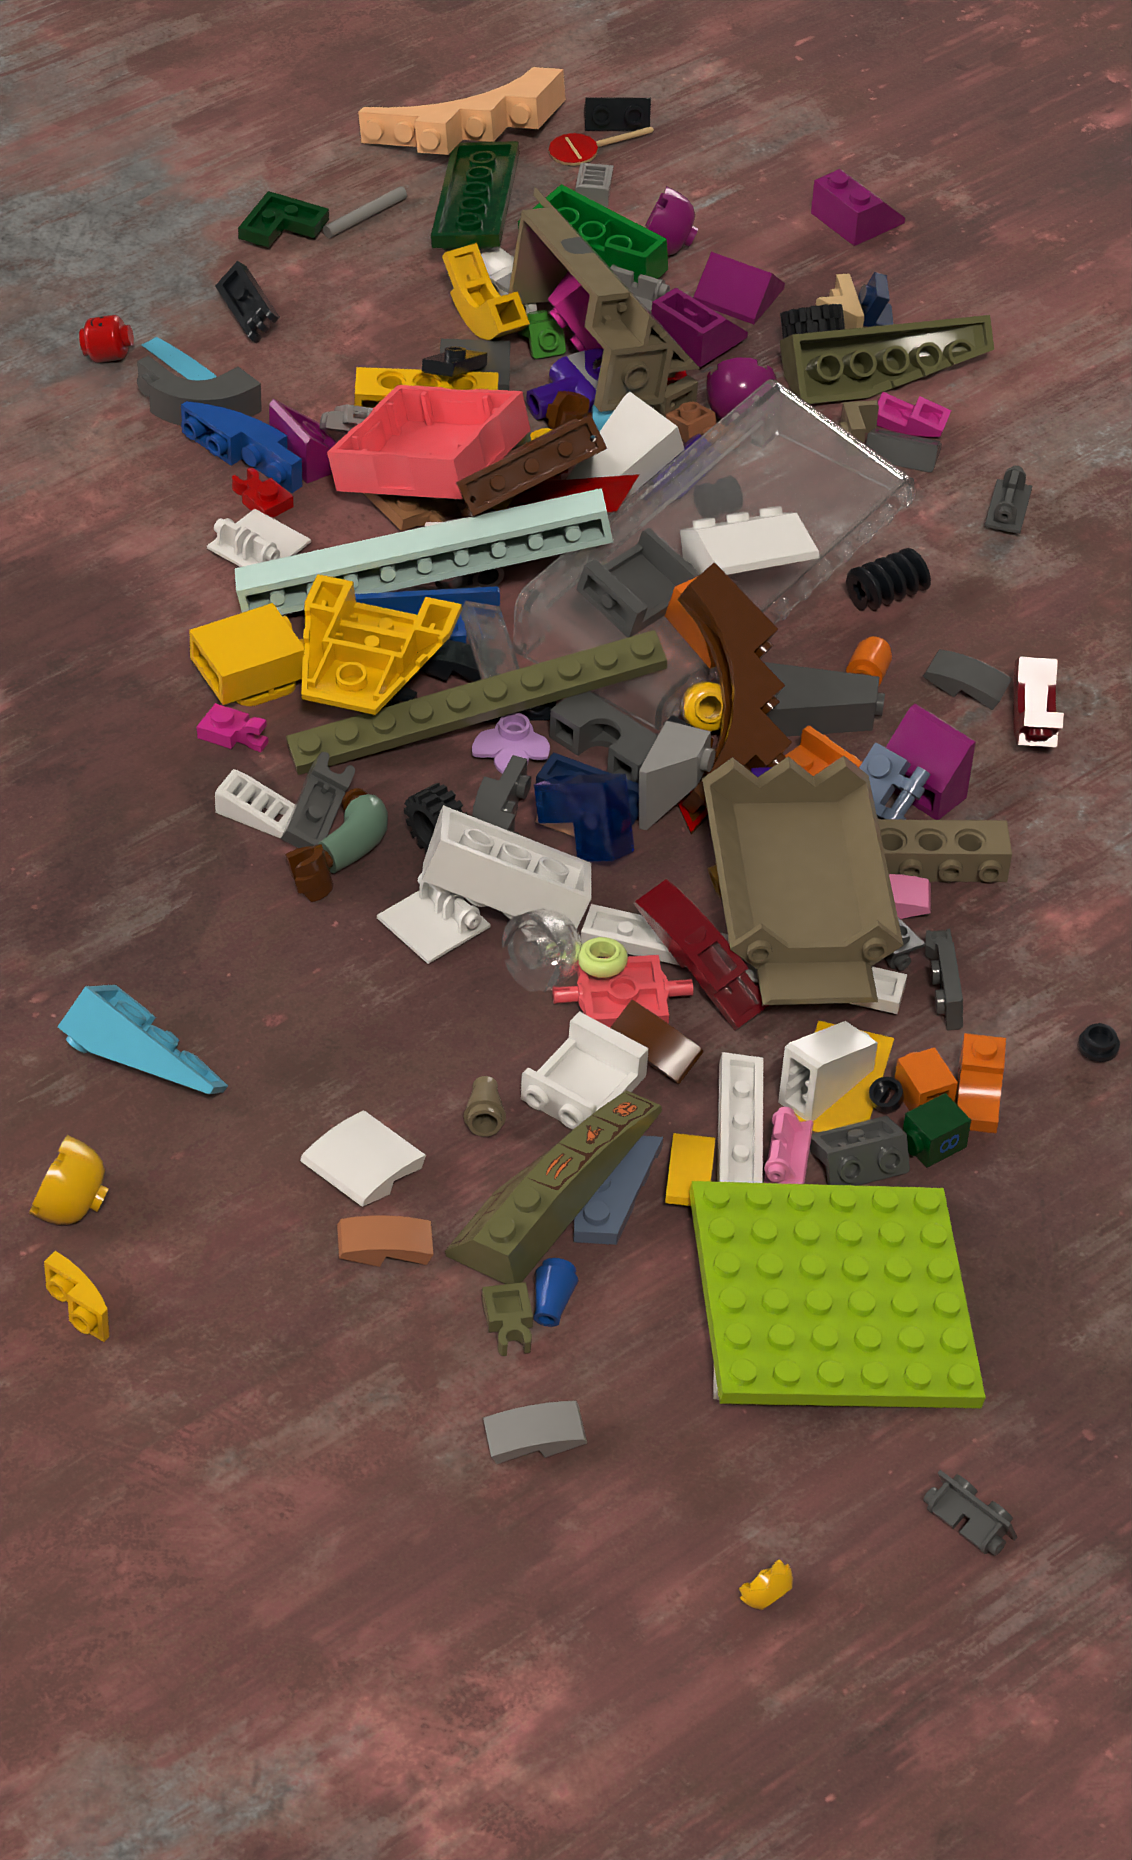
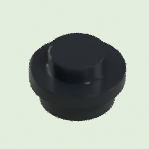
M1095 1023L1088 1026L1080 1034L1078 1048L1086 1058L1096 1062H1106L1117 1056L1120 1041L1112 1027L1102 1023Z

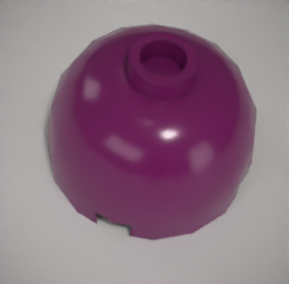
M666 186L664 193H661L645 224L646 228L667 239L668 256L676 254L683 245L690 247L698 232V228L693 226L696 215L691 202L680 192Z
M736 357L724 360L717 364L716 371L712 374L710 371L707 375L706 396L711 410L715 412L716 417L724 423L734 426L756 424L765 419L775 405L777 377L770 366L767 365V370L764 367L758 366V360Z

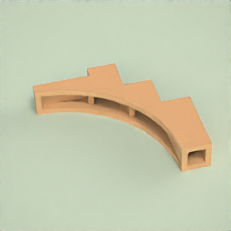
M532 67L524 75L504 86L479 95L444 103L411 107H363L358 111L361 143L417 147V153L449 155L462 140L494 142L507 127L539 129L566 100L563 69Z

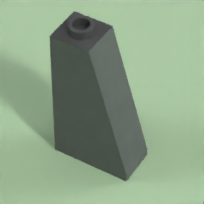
M764 662L786 685L776 696L780 703L767 715L786 736H799L802 734V729L808 725L821 734L873 730L874 715L882 716L885 693L878 692L880 678L878 676Z

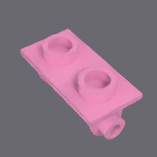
M781 1107L772 1117L774 1127L772 1129L768 1160L764 1167V1183L804 1184L813 1121L800 1122L792 1108Z

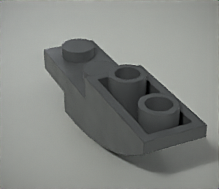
M512 755L500 780L484 776L475 798L472 817L519 835V832L514 831L518 802L520 798L526 799L532 780L531 776H527L526 758Z

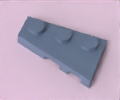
M641 1136L574 1218L573 1242L617 1245L634 1209L635 1200L641 1187L645 1186L650 1174V1168L655 1158H658L661 1152L663 1137Z

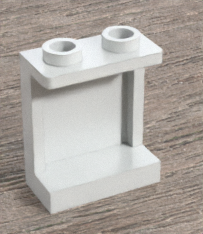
M579 1011L570 1020L569 1038L537 1072L527 1068L522 1073L521 1100L525 1101L530 1107L541 1110L556 1118L566 1127L574 1129L599 1108L626 1090L632 1092L646 1077L649 1048Z

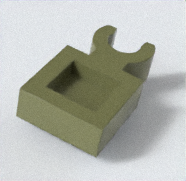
M526 1282L482 1287V1301L489 1333L499 1331L497 1348L500 1355L507 1356L508 1342L519 1341L523 1345L524 1353H530L532 1334L529 1328H533V1313Z

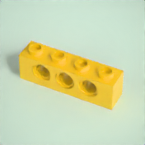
M356 367L354 406L374 408L397 385L443 387L456 390H498L499 373L470 371L449 377L427 374L418 369Z

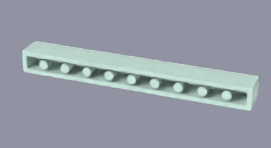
M600 488L235 568L236 593L242 613L273 603L280 614L284 615L304 610L305 600L317 574L353 581L355 594L385 593L614 542L603 491Z

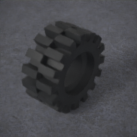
M842 304L801 307L780 313L783 339L793 334L845 329Z
M435 783L408 797L404 803L407 806L404 808V814L409 817L405 819L407 826L412 827L413 831L410 833L413 838L416 837L418 839V847L420 849L425 848V854L427 853L443 805L462 812L461 807H463V804L460 800L456 802V794L452 790L448 792L447 786L444 784L440 786V783Z

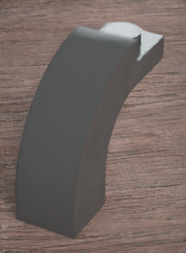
M149 355L137 361L138 388L143 395L149 397L150 412L162 420L181 426V404L186 401L219 406L251 417L262 411L261 383L240 367H236L216 378L189 380L174 375Z

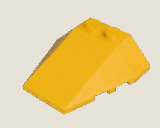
M317 574L304 605L305 629L303 634L302 699L376 715L450 638L462 611V604L425 597L418 615L356 602L353 581Z

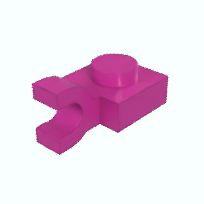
M216 703L196 726L198 739L230 749L239 742L255 751L262 752L269 743L268 737L260 735L267 726L265 719L258 717L249 718L248 713Z

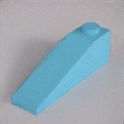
M117 985L85 986L58 1025V1028L68 1035L66 1041L80 1052H90L207 1094L223 1093L228 1087L196 1055L184 1050L180 1052L176 1048L179 1039L172 1032L153 1026L152 1022L156 1017Z

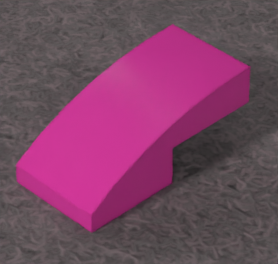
M882 392L877 402L879 406L877 426L908 435L940 437L952 410L919 396L914 406Z

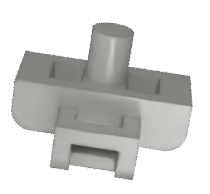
M348 404L336 406L334 411L325 412L321 415L319 429L345 432V436L353 427L365 420L373 408Z

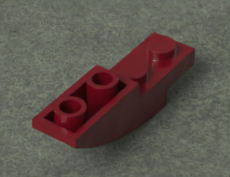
M668 879L662 881L633 903L683 969L686 966L734 1031L769 1006L762 1004L761 992L746 973L749 968L744 961L730 950L728 941L709 919Z

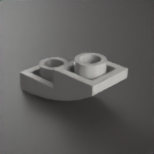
M577 1401L529 1405L483 1418L490 1454L496 1464L538 1450L546 1458L587 1444Z

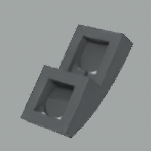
M941 649L938 650L923 675L924 678L952 697H955L962 689L991 710L1000 702L1012 680L1011 677L984 662L960 653Z

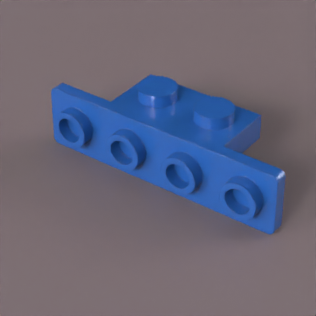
M497 586L355 594L356 602L418 615L425 597L462 604V611L448 640L466 643L467 638L464 621L496 620L500 617V589Z

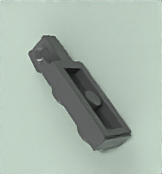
M927 930L925 956L932 959L930 961L932 985L940 984V990H935L937 1014H944L947 1030H959L963 1028V996L951 930Z

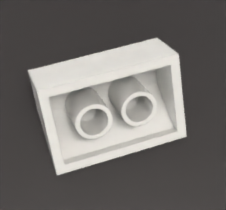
M782 506L759 509L760 516L750 518L748 512L726 515L727 522L715 523V518L698 519L692 521V528L680 530L683 559L689 562L699 575L714 562L728 575L818 559L820 557L819 550L798 514L782 512Z

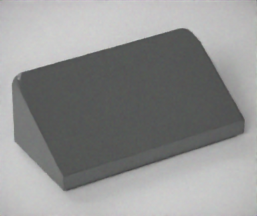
M874 428L868 433L864 458L900 467L932 472L935 468L942 443L937 440Z

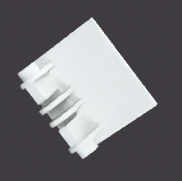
M253 509L237 523H234L230 518L218 519L214 525L217 538L207 545V549L239 567L296 555L311 543V539L257 509Z
M422 873L418 877L419 891L377 915L378 920L427 964L491 927V924L480 915V911L476 906H471L464 900L463 896L450 891L443 893L434 890L428 883L422 881Z

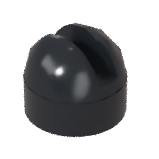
M878 1078L869 1089L871 1103L879 1112L885 1114L896 1112L903 1103V1089L900 1082L895 1078ZM891 1090L895 1091L890 1101L885 1103Z

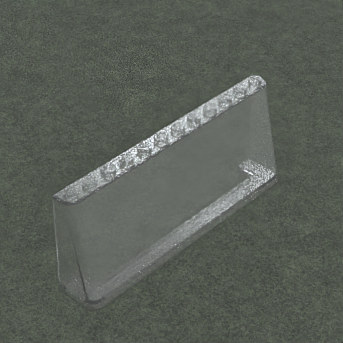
M769 379L622 503L617 512H612L608 515L614 543L564 553L522 589L514 607L513 652L538 664L628 638L576 589L585 564L593 559H596L602 565L608 563L634 547L639 542L642 531L646 528H651L683 558L680 530L692 528V521L715 518V523L727 522L726 515L748 512L750 518L760 516L759 509L782 506V512L798 514L819 550L820 558L728 574V577L775 625L779 620H785L791 610L801 600H807L813 589L822 581L826 582L836 568L843 562L847 563L859 547L863 544H868L882 526L889 525L894 516L903 507H908L913 502L916 495L914 479L774 379ZM665 616L635 635L652 630L656 631L667 658V669L590 691L594 695L601 697L605 702L658 731L672 715L676 717L680 715L681 697L687 688L694 683L703 681L713 682L715 679H720L716 666L709 669Z

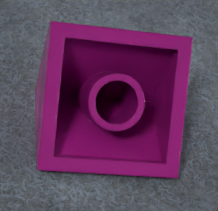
M711 252L693 298L712 310L754 325L784 290L785 283L773 273Z
M273 399L269 404V425L286 434L287 449L302 458V479L308 484L331 475L332 470L327 452L337 442L326 430L319 429L320 424L317 421Z

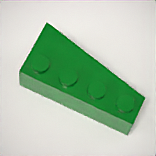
M562 184L546 197L609 267L615 265L619 268L633 271L634 282L638 283L640 274L658 279L668 270L666 238ZM539 203L533 209L544 207Z

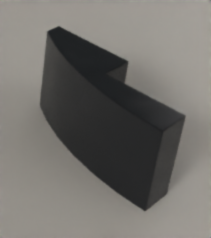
M447 640L421 669L426 674L437 676L445 681L448 680L452 671H455L468 681L475 682L494 676L500 656L474 645Z

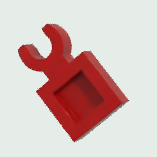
M247 468V480H241L236 475L232 476L233 491L238 495H242V503L251 511L257 509L274 518L294 507L293 495L272 478L262 482L256 469Z

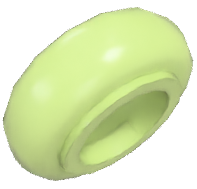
M597 937L581 945L577 953V960L581 969L590 976L609 978L618 975L624 970L628 963V955L624 946L615 939Z

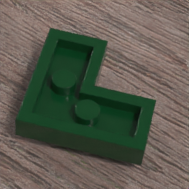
M268 191L238 227V239L269 248L284 229L302 236L315 238L329 221V209Z

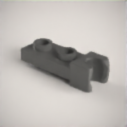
M321 752L312 764L281 837L282 840L297 848L318 845L320 841L327 837L343 796L349 788L355 773V768L351 765H348L341 774L332 772L328 767L330 756L327 752Z

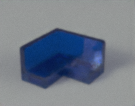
M626 773L560 775L534 784L538 823H573L577 858L587 862L614 861L634 852Z

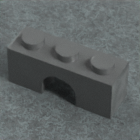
M590 691L567 697L551 709L549 733L551 739L577 756L591 747H608L607 772L639 783V770L658 734L653 733L636 722L632 717L622 713Z

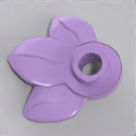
M517 712L502 716L495 729L480 732L472 745V755L474 757L494 758V765L502 774L512 755L526 758L528 765L529 758L545 760L548 759L550 752L548 740L544 736L533 732L529 719Z

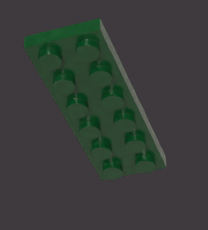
M519 141L459 143L451 151L431 232L432 248H442L443 250L451 251L477 243L479 250L500 247L520 154Z

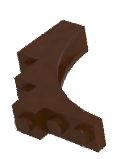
M714 562L693 580L677 599L697 623L711 649L720 678L723 702L721 733L715 750V760L710 772L706 771L703 778L732 757L750 772L751 768L774 767L786 758L783 752L792 743L767 716L780 703L776 696L786 686L761 660L774 646L769 640L777 632L778 628ZM703 780L682 803L692 815L703 805L707 808Z

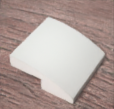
M363 1110L342 1121L321 1136L302 1154L300 1161L363 1207L390 1195L395 1180L422 1169L426 1155Z

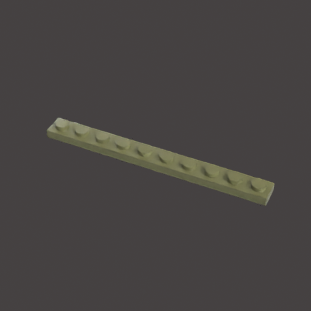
M652 630L382 708L376 715L364 713L287 735V745L297 774L301 775L309 772L312 764L321 752L329 754L328 766H332L667 669V658L656 631Z

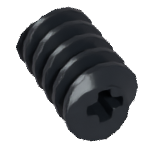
M911 548L901 549L898 553L888 554L886 558L881 557L874 562L863 564L862 567L852 568L847 573L846 578L850 599L859 611H864L867 606L872 610L879 609L882 603L889 605L894 599L902 600L906 594L909 596L915 595L918 590H927L931 585L930 572L926 562L918 552Z

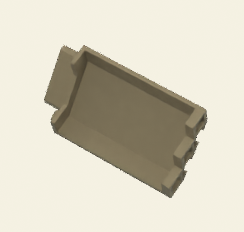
M842 756L815 776H812L790 757H787L757 777L732 757L702 778L730 950L757 969L762 1004L878 1002L872 966L904 945L869 775L848 758Z

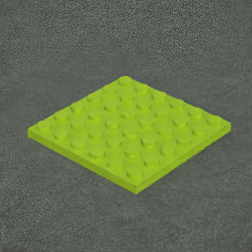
M692 1181L689 1195L720 1404L982 1408L986 1397L944 1188Z

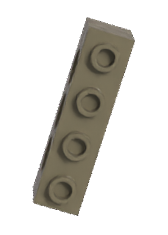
M878 819L889 874L916 876L929 879V882L1008 881L1012 850L1006 820Z

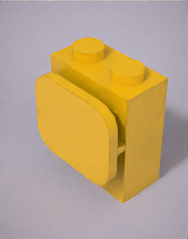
M273 603L189 630L190 658L222 705L236 701L243 706H256L291 694L296 688V681L302 679L304 640L298 639L293 632L288 617L286 615L282 616Z

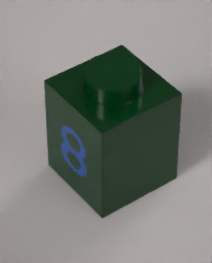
M946 1093L905 1113L903 1131L907 1134L908 1153L916 1156L928 1168L967 1148L971 1119Z

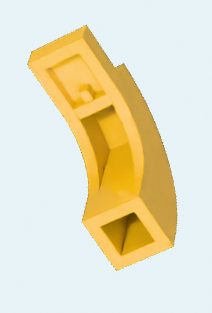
M477 243L447 251L442 255L454 288L450 292L453 302L466 325L476 336L484 340H491L521 331L530 324L518 291L503 296L496 291L488 275Z

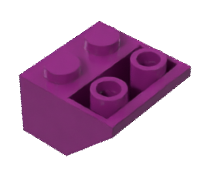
M678 288L672 289L652 302L651 314L699 367L707 364L748 337L747 331Z
M917 704L912 705L885 747L908 760L911 764L904 777L910 779L917 766L931 774L923 786L925 792L920 800L915 799L912 805L933 819L940 820L967 798L976 742ZM896 788L893 793L899 796L901 790Z

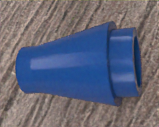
M547 1258L542 1262V1266L536 1269L534 1320L538 1324L548 1327L559 1325L561 1315L579 1281L576 1275V1267L571 1262L560 1258Z

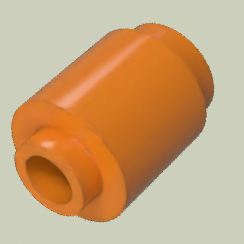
M876 636L862 640L857 645L848 663L846 672L880 677L879 687L892 661L890 645L884 639Z

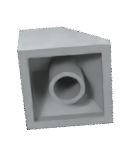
M670 721L665 722L639 770V829H649L698 785L705 771L710 772L715 760V749L711 748V731Z

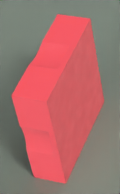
M397 385L373 408L365 420L353 427L327 452L336 491L463 500L456 482L503 459L531 431L523 392L488 389L456 390L443 387Z

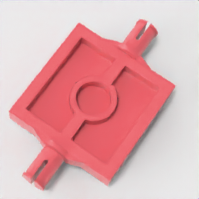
M659 955L629 956L624 970L618 975L609 978L590 976L581 969L577 961V986H553L552 988L554 1004L578 1002L585 1015L610 1028L632 999L669 1024L667 1005L669 997L693 996L692 979L668 981L666 975L661 970Z

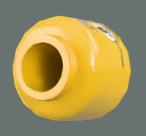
M703 681L694 683L687 688L681 697L680 703L681 715L685 722L695 728L711 732L721 728L723 709L721 686L717 683Z

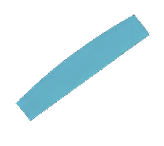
M158 337L141 345L189 380H208L217 377L196 360Z

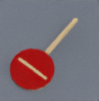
M647 127L599 141L579 133L563 134L556 137L550 143L549 154L553 160L560 164L576 166L580 165V163L592 161L597 155L598 147L650 134L654 129L653 127Z

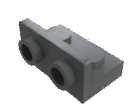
M888 1116L814 1133L811 1136L810 1151L826 1165L828 1185L858 1186L905 1174L910 1170L907 1134Z

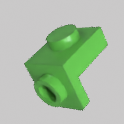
M540 310L527 313L530 324L525 329L518 331V334L529 338L531 356L538 359L564 354L566 352L564 331L554 318L548 315V311Z

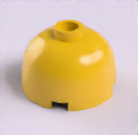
M69 1135L62 1142L58 1150L60 1153L51 1164L29 1211V1214L57 1225H68L80 1221L89 1209L98 1212L109 1188L102 1185L105 1168L100 1156L90 1146Z

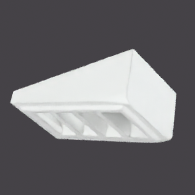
M235 769L231 771L215 792L216 813L278 838L282 837L295 807L294 803L252 777ZM263 808L267 809L265 813L261 812ZM278 813L283 815L279 822L274 820Z

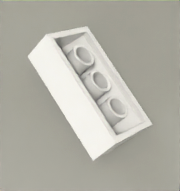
M443 805L423 862L422 881L428 883L436 891L443 893L450 891L463 896L475 906H489L502 911L506 917L514 921L520 922L525 920L536 924L548 934L554 936L564 935L573 938L591 900V863Z

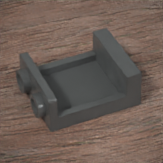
M648 527L642 531L639 542L634 547L608 563L602 565L599 561L593 559L585 564L576 590L625 636L632 637L665 616L675 586L699 576V573L689 562L685 561L673 550L663 538L659 537Z

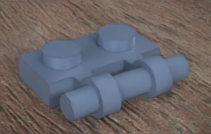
M875 742L859 768L869 775L877 817L879 819L906 820L905 814L915 799L920 800L925 792L923 786L931 774L917 766L910 779L904 777L911 766L908 760ZM895 789L901 790L892 807H886L885 805Z

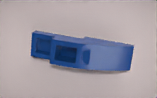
M188 401L181 404L182 433L189 439L194 440L209 450L214 456L219 457L231 466L240 460L245 461L249 466L254 467L268 478H272L291 493L302 487V458L287 449L286 434L256 418L227 408Z

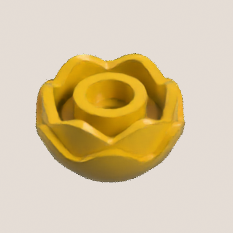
M778 1559L772 1568L760 1571L753 1581L744 1583L739 1588L742 1594L739 1598L748 1606L763 1610L792 1589L793 1576L789 1564L784 1565Z

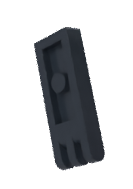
M239 261L215 285L246 335L254 343H258L262 338L257 331L258 328L264 333H267L271 328L266 321L267 318L273 323H276L280 318L247 266Z

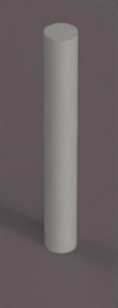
M400 186L323 226L325 236L332 238L406 199L407 192L405 188Z

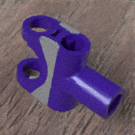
M604 349L585 350L558 359L550 368L549 377L552 383L527 391L526 400L532 416L536 420L545 418L548 404L553 403L558 391H570L586 396L590 401L589 412H591L595 401L601 367L593 369V366L598 360L602 359Z

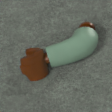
M360 788L351 789L343 796L344 823L337 830L320 841L318 845L301 847L285 854L298 894L302 893L311 902L326 897L333 889L330 872L336 873L356 862L380 843L387 831L388 812L383 801L377 796L367 794L366 791Z

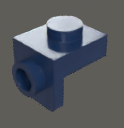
M874 272L868 284H864L861 287L858 295L864 313L863 326L893 325L892 306L888 303L890 297L887 275Z

